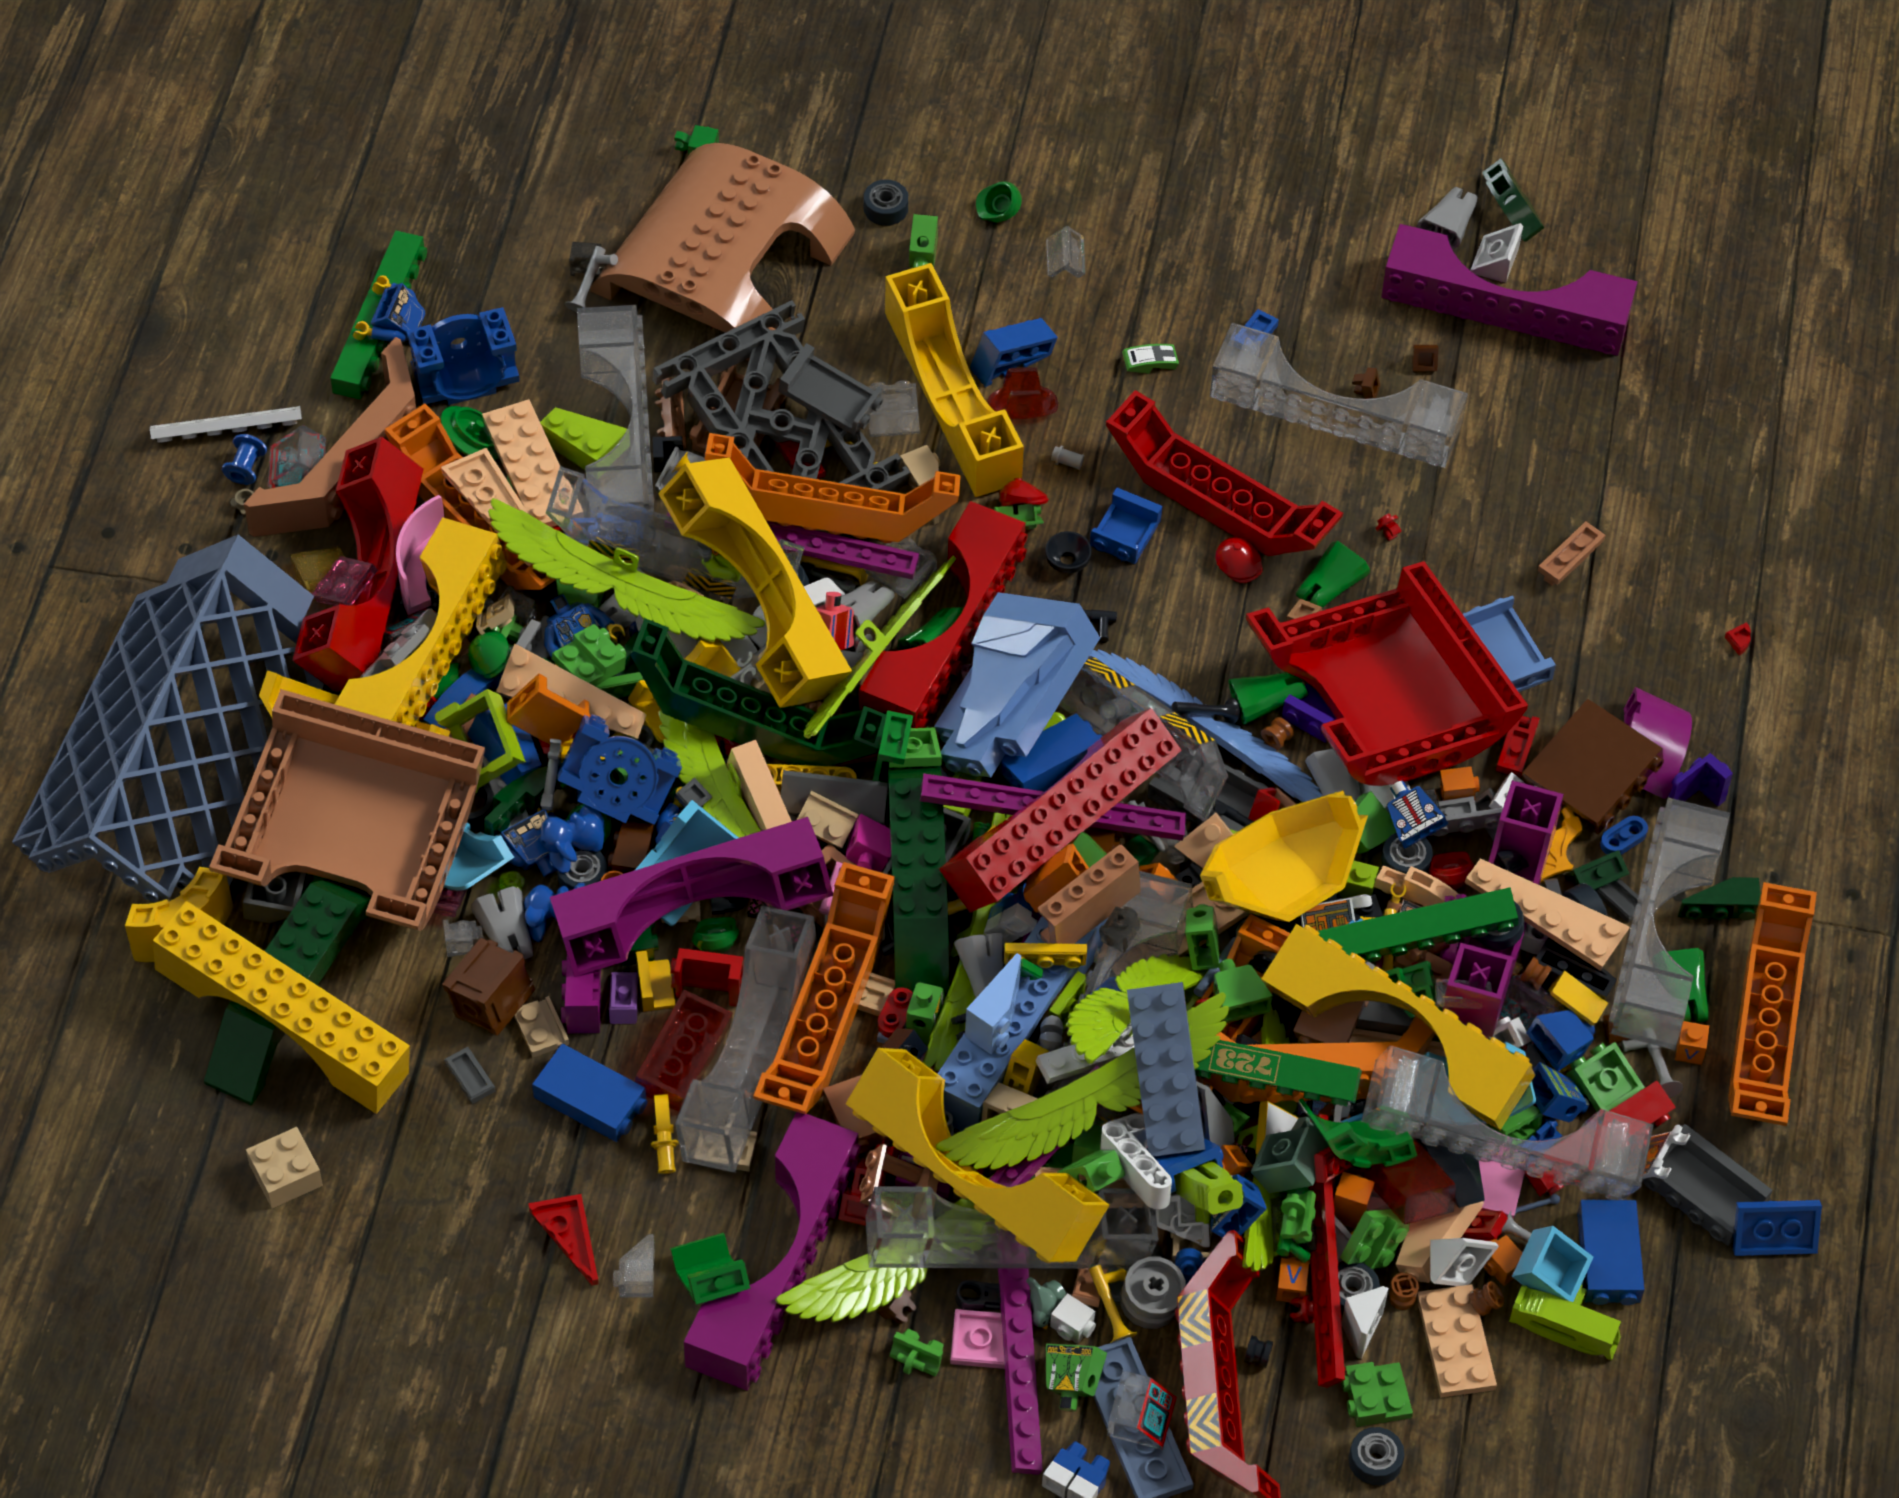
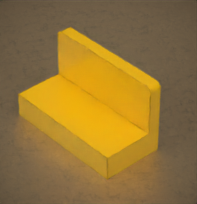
M647 951L636 952L643 1012L674 1008L675 998L673 988H671L672 977L669 960L648 961Z
M1566 971L1552 983L1548 990L1552 997L1592 1026L1597 1023L1608 1002Z

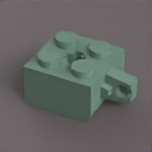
M1308 1117L1298 1118L1291 1131L1266 1135L1251 1173L1269 1194L1313 1186L1316 1180L1314 1155L1329 1145Z

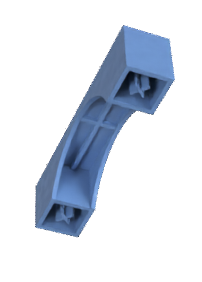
M1043 916L1024 943H1045L1041 939L1040 933L1049 926ZM1111 916L1075 943L1087 944L1085 966L1067 968L1065 965H1053L1050 968H1042L1043 975L1040 979L1030 981V977H1020L1009 1029V1039L1002 1048L998 1047L992 1054H989L966 1038L965 1033L963 1034L938 1072V1075L945 1079L944 1111L952 1114V1125L955 1129L963 1131L965 1128L981 1122L983 1102L998 1083L1003 1084L1012 1053L1024 1039L1029 1041L1047 1008L1076 972L1087 973L1098 956V949L1104 946L1109 939Z

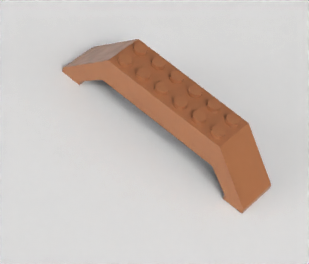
M395 337L381 352L384 380L388 386L300 483L265 490L259 487L244 503L250 535L257 537L325 528L341 517L345 506L336 493V487L346 450L379 437H384L389 441L385 434V428L417 409L401 339Z

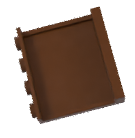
M1587 699L1522 772L1523 781L1531 786L1564 794L1562 804L1595 826V833L1599 835L1604 828L1608 829L1612 825L1615 815L1620 810H1625L1628 807L1631 797L1635 792H1639L1645 787L1648 777L1653 772L1656 773L1660 770L1664 763L1663 748Z

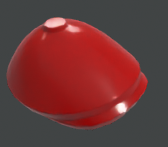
M1014 478L999 492L1001 506H1010L1017 503L1042 505L1049 501L1047 494L1030 483L1023 481L1022 478Z
M1240 537L1228 538L1216 550L1215 559L1217 565L1232 580L1238 583H1247L1256 579L1262 573L1261 557L1256 548L1247 540Z
M1466 852L1443 853L1432 858L1428 874L1439 879L1453 890H1457L1466 884L1465 880L1475 866Z

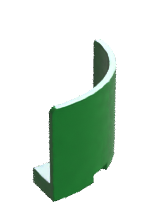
M1303 1098L1298 1100L1334 1154L1339 1159L1351 1162L1353 1166L1370 1168L1371 1164L1383 1163L1387 1167L1417 1156L1413 1139L1408 1131L1402 1133L1387 1112L1360 1121L1332 1122L1313 1114Z

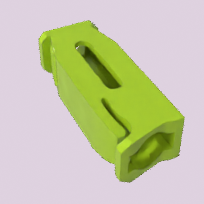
M1211 1160L1174 1175L1177 1190L1175 1193L1194 1205L1195 1222L1208 1224L1211 1220V1214L1214 1215L1238 1209L1243 1204L1242 1184L1237 1180H1233L1228 1171Z
M1525 1285L1521 1286L1509 1322L1516 1323L1537 1335L1591 1355H1604L1612 1361L1621 1338L1619 1331L1621 1321L1581 1306L1587 1289L1582 1288L1581 1285L1574 1302L1550 1293L1527 1288L1528 1286Z

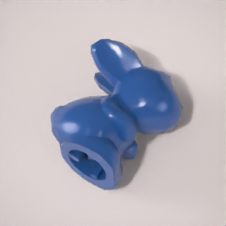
M583 805L578 813H572L570 820L567 821L557 817L546 818L541 823L540 842L549 851L553 867L561 873L569 872L571 862L577 861V855L572 846L584 851H600L604 843V820L598 810L587 805Z
M578 883L574 889L585 886V883ZM540 884L534 887L525 897V919L529 925V933L534 941L540 942L546 931L547 919L551 917L556 919L550 897L569 891L566 886L558 888L557 894H554L550 888Z

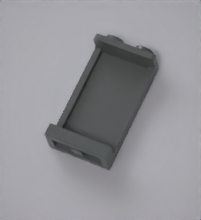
M806 343L781 377L778 392L855 436L860 428L862 430L866 428L871 419L869 415L872 411L877 412L884 400L881 397L883 388L878 386L874 391L815 357V348Z

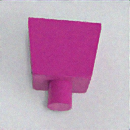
M860 813L848 835L846 858L857 864L856 866L882 872L891 858L890 829Z

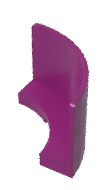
M1635 687L1623 709L1624 723L1663 748L1664 763L1658 772H1653L1648 777L1647 784L1643 789L1665 799L1672 789L1671 782L1679 773L1688 748L1692 729V717L1688 711Z

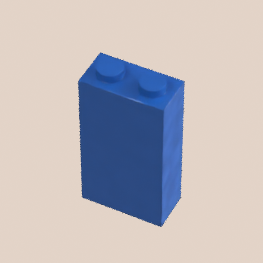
M1076 713L1042 731L1027 757L1005 754L999 764L1000 774L1012 787L1045 792L1071 771L1085 757L1088 752L1087 749L1103 736L1101 734L1097 735L1087 720L1083 721Z
M563 1043L532 1084L535 1099L615 1142L620 1139L622 1134L626 1135L630 1131L633 1124L632 1120L637 1114L640 1115L645 1110L648 1102L646 1100L645 1087Z
M1581 1200L1577 1211L1580 1247L1594 1257L1583 1280V1288L1587 1289L1584 1302H1593L1596 1305H1604L1608 1302L1621 1303L1623 1305L1640 1303L1644 1293V1280L1636 1200Z

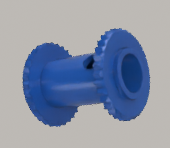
M240 434L233 439V444L237 448L233 462L223 464L222 472L229 480L235 483L249 485L256 480V475L251 470L256 457L264 456L267 452V447L260 439L252 435Z

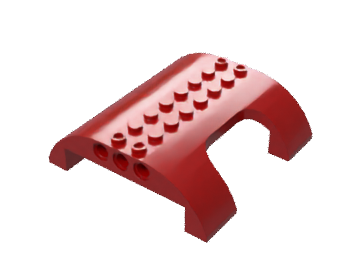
M1425 561L1403 567L1397 589L1280 623L1269 607L1246 614L1247 624L1276 666L1313 686L1330 708L1337 720L1322 724V733L1351 776L1360 783L1370 786L1392 785L1399 781L1405 782L1460 764L1486 750L1502 738L1519 721L1528 708L1526 701Z

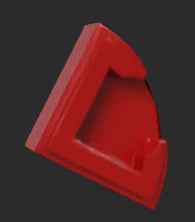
M1747 622L1726 632L1724 637L1739 656L1747 650L1751 640V629Z

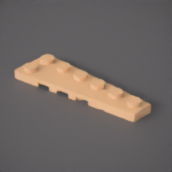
M1481 858L1465 880L1466 884L1481 894L1511 887L1513 899L1520 906L1526 923L1600 971L1630 928L1626 924Z

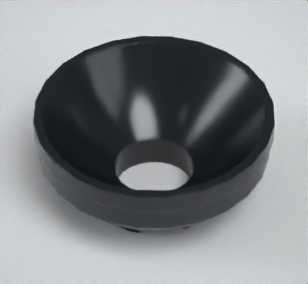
M1072 531L1057 533L1047 541L1045 548L1047 562L1053 569L1059 572H1078L1085 568L1090 561L1091 545L1079 533ZM1063 556H1071L1075 559V562L1064 564L1060 559Z

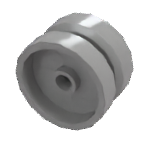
M1146 1257L1138 1260L1129 1268L1120 1292V1306L1125 1316L1133 1324L1146 1329L1161 1328L1176 1318L1175 1310L1178 1308L1177 1297L1186 1286V1280L1181 1270L1167 1259L1162 1257Z

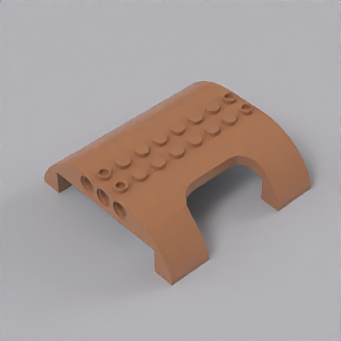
M724 143L705 144L697 147L689 154L615 253L618 257L616 265L607 264L591 285L590 292L612 300L619 289L623 287L726 333L773 310L754 288L750 276L753 269L782 232L793 230L810 239V257L832 266L855 234V229L839 203L824 188L802 173L738 146ZM772 327L767 328L769 330H775V328Z
M281 689L272 710V730L225 846L218 844L209 870L260 886H267L276 876L286 872L296 871L312 874L366 891L372 896L366 910V916L417 931L423 930L440 898L463 836L480 777L485 747Z

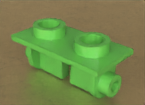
M1017 504L1018 514L1013 513L1012 505L994 507L995 511L1026 522L1025 529H1033L1037 527V524L1044 523L1039 515L1037 516V514H1041L1040 504Z

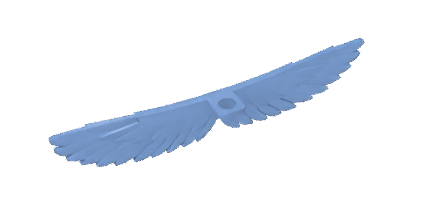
M1099 649L1098 651L1093 650L1088 659L1096 658L1133 683L1134 685L1129 687L1136 690V693L1170 713H1173L1171 709L1173 702L1203 704L1197 697L1193 699L1185 689L1181 690L1174 682H1169L1158 673L1155 675L1145 666H1139L1127 657L1124 660L1114 653L1110 655ZM1188 715L1187 721L1213 738L1216 743L1241 759L1259 774L1265 775L1293 798L1296 797L1300 801L1306 802L1323 796L1319 792V788L1311 782L1312 778L1301 772V768L1288 762L1287 757L1276 752L1275 748L1264 744L1265 741L1253 737L1252 733L1240 729V726L1215 721L1214 715ZM1185 734L1182 742L1190 744V737ZM1209 742L1201 745L1200 750L1205 753Z

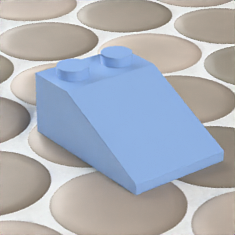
M1018 953L966 1009L965 1037L989 1054H992L998 1047L1002 1048L1009 1039V1029L1020 984L1021 955Z

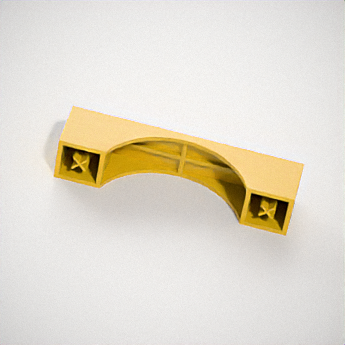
M932 263L886 276V317L974 496L978 497L1001 490L1014 478H1022L1024 446L1006 410L994 411L987 404L976 386L957 336L950 299Z
M730 458L685 464L658 494L681 535L705 544L728 560L745 578L758 598L766 620L767 643L761 659L755 665L778 706L783 708L823 700L852 670Z
M442 517L420 555L429 587L439 596L438 615L431 632L413 654L396 666L372 676L349 679L335 705L415 727L419 717L424 715L431 696L436 694L440 680L448 673L453 657L460 652L462 641L466 635L470 634L475 618L482 613L488 595H491L495 589L496 581L506 570L507 561L505 560L497 533Z
M188 901L181 906L153 939L156 971L198 998L207 995L222 997L241 1004L261 1015L299 1044L319 1065L334 1087L377 1114L409 1074L410 1045Z
M1296 924L1261 978L1266 987L1314 1018L1333 1007L1357 1001L1387 1003L1414 1014L1433 1030L1443 1045L1449 1072L1447 1093L1453 1103L1500 1131L1535 1076L1532 1064L1529 1063L1530 1059L1517 1051L1514 1054L1508 1052L1509 1050L1505 1048L1506 1045L1494 1037H1491L1490 1040L1485 1038L1482 1034L1483 1031L1468 1022L1465 1026L1452 1011L1446 1008L1443 1012L1435 1006V1002L1427 996L1421 994L1420 997H1417L1411 991L1412 988L1402 981L1392 982L1388 977L1389 974L1375 966L1372 970L1365 964L1366 961L1353 952L1349 956L1342 950L1343 947L1329 938L1327 942L1319 936L1320 933L1309 925H1305L1303 928Z
M878 1048L846 1102V1105L853 1109V1115L863 1121L870 1122L873 1125L872 1129L876 1133L885 1137L888 1136L893 1140L892 1144L894 1147L903 1152L910 1153L913 1156L912 1160L924 1168L928 1167L934 1172L933 1176L937 1180L950 1184L954 1188L953 1192L956 1195L972 1201L974 1208L978 1212L990 1215L995 1219L994 1223L1002 1230L1012 1232L1016 1236L1015 1240L1018 1243L1034 1249L1037 1252L1036 1256L1046 1263L1076 1262L1107 1211L1109 1204L1068 1173H1041L1023 1184L1007 1187L987 1179L970 1165L960 1166L958 1163L961 1160L951 1161L945 1155L950 1151L943 1152L936 1148L937 1143L951 1137L944 1111L945 1079L905 1049Z

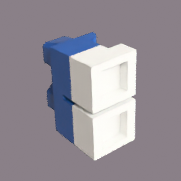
M1026 883L1018 887L1017 893H1007L1002 897L1001 902L991 907L984 934L1003 933V946H1005V943H1011L1031 932L1037 924V920L1031 917L1033 908L1024 898L1023 891Z
M1074 1441L1067 1450L1062 1448L1043 1473L1042 1486L1062 1498H1065L1066 1495L1067 1498H1096L1100 1490L1105 1486L1110 1461L1101 1455H1097L1091 1464L1084 1461L1083 1458L1087 1454V1449Z

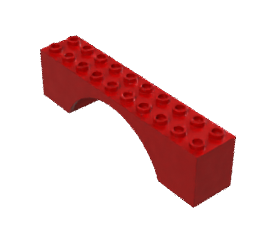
M384 437L371 440L345 452L336 493L347 510L355 534L358 561L355 582L348 599L343 605L339 604L303 617L292 660L335 692L343 690L349 679L360 678L378 659L398 577L396 559L397 540L404 523L414 511L424 470Z
M969 502L948 538V560L953 555L957 558L949 570L960 581L967 597V603L963 612L947 631L926 644L906 650L882 651L859 689V710L866 706L884 714H887L888 710L912 715L911 728H927L929 716L931 713L935 714L938 710L941 695L947 694L952 676L958 675L963 657H968L973 645L971 643L984 613L997 593L1005 592V584L1007 581H1012L1017 563H1022L1026 556L1027 549L1024 548L1028 534L1025 533L1026 522L975 502Z
M1152 707L1121 721L1090 746L1085 757L1058 782L1014 815L976 838L939 868L969 912L998 902L1182 751Z

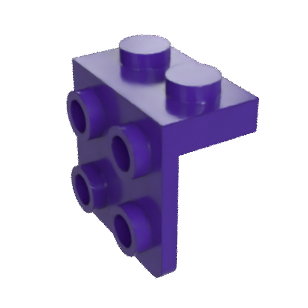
M1307 683L1305 686L1309 694L1306 698L1300 700L1289 694L1285 699L1282 718L1326 743L1327 740L1322 733L1321 725L1337 719L1321 695L1313 686Z
M1711 753L1703 759L1698 758L1693 762L1688 771L1678 773L1672 780V789L1668 795L1667 808L1673 811L1699 790L1716 806H1720L1726 800L1733 773L1725 763L1720 762Z

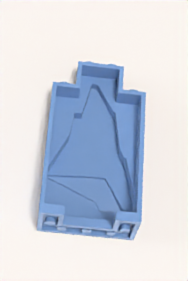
M997 593L984 613L971 643L974 647L973 666L934 726L940 735V739L945 743L941 750V756L948 770L954 773L971 774L975 777L984 776L991 778L1005 754L1027 757L1100 639L1080 604Z

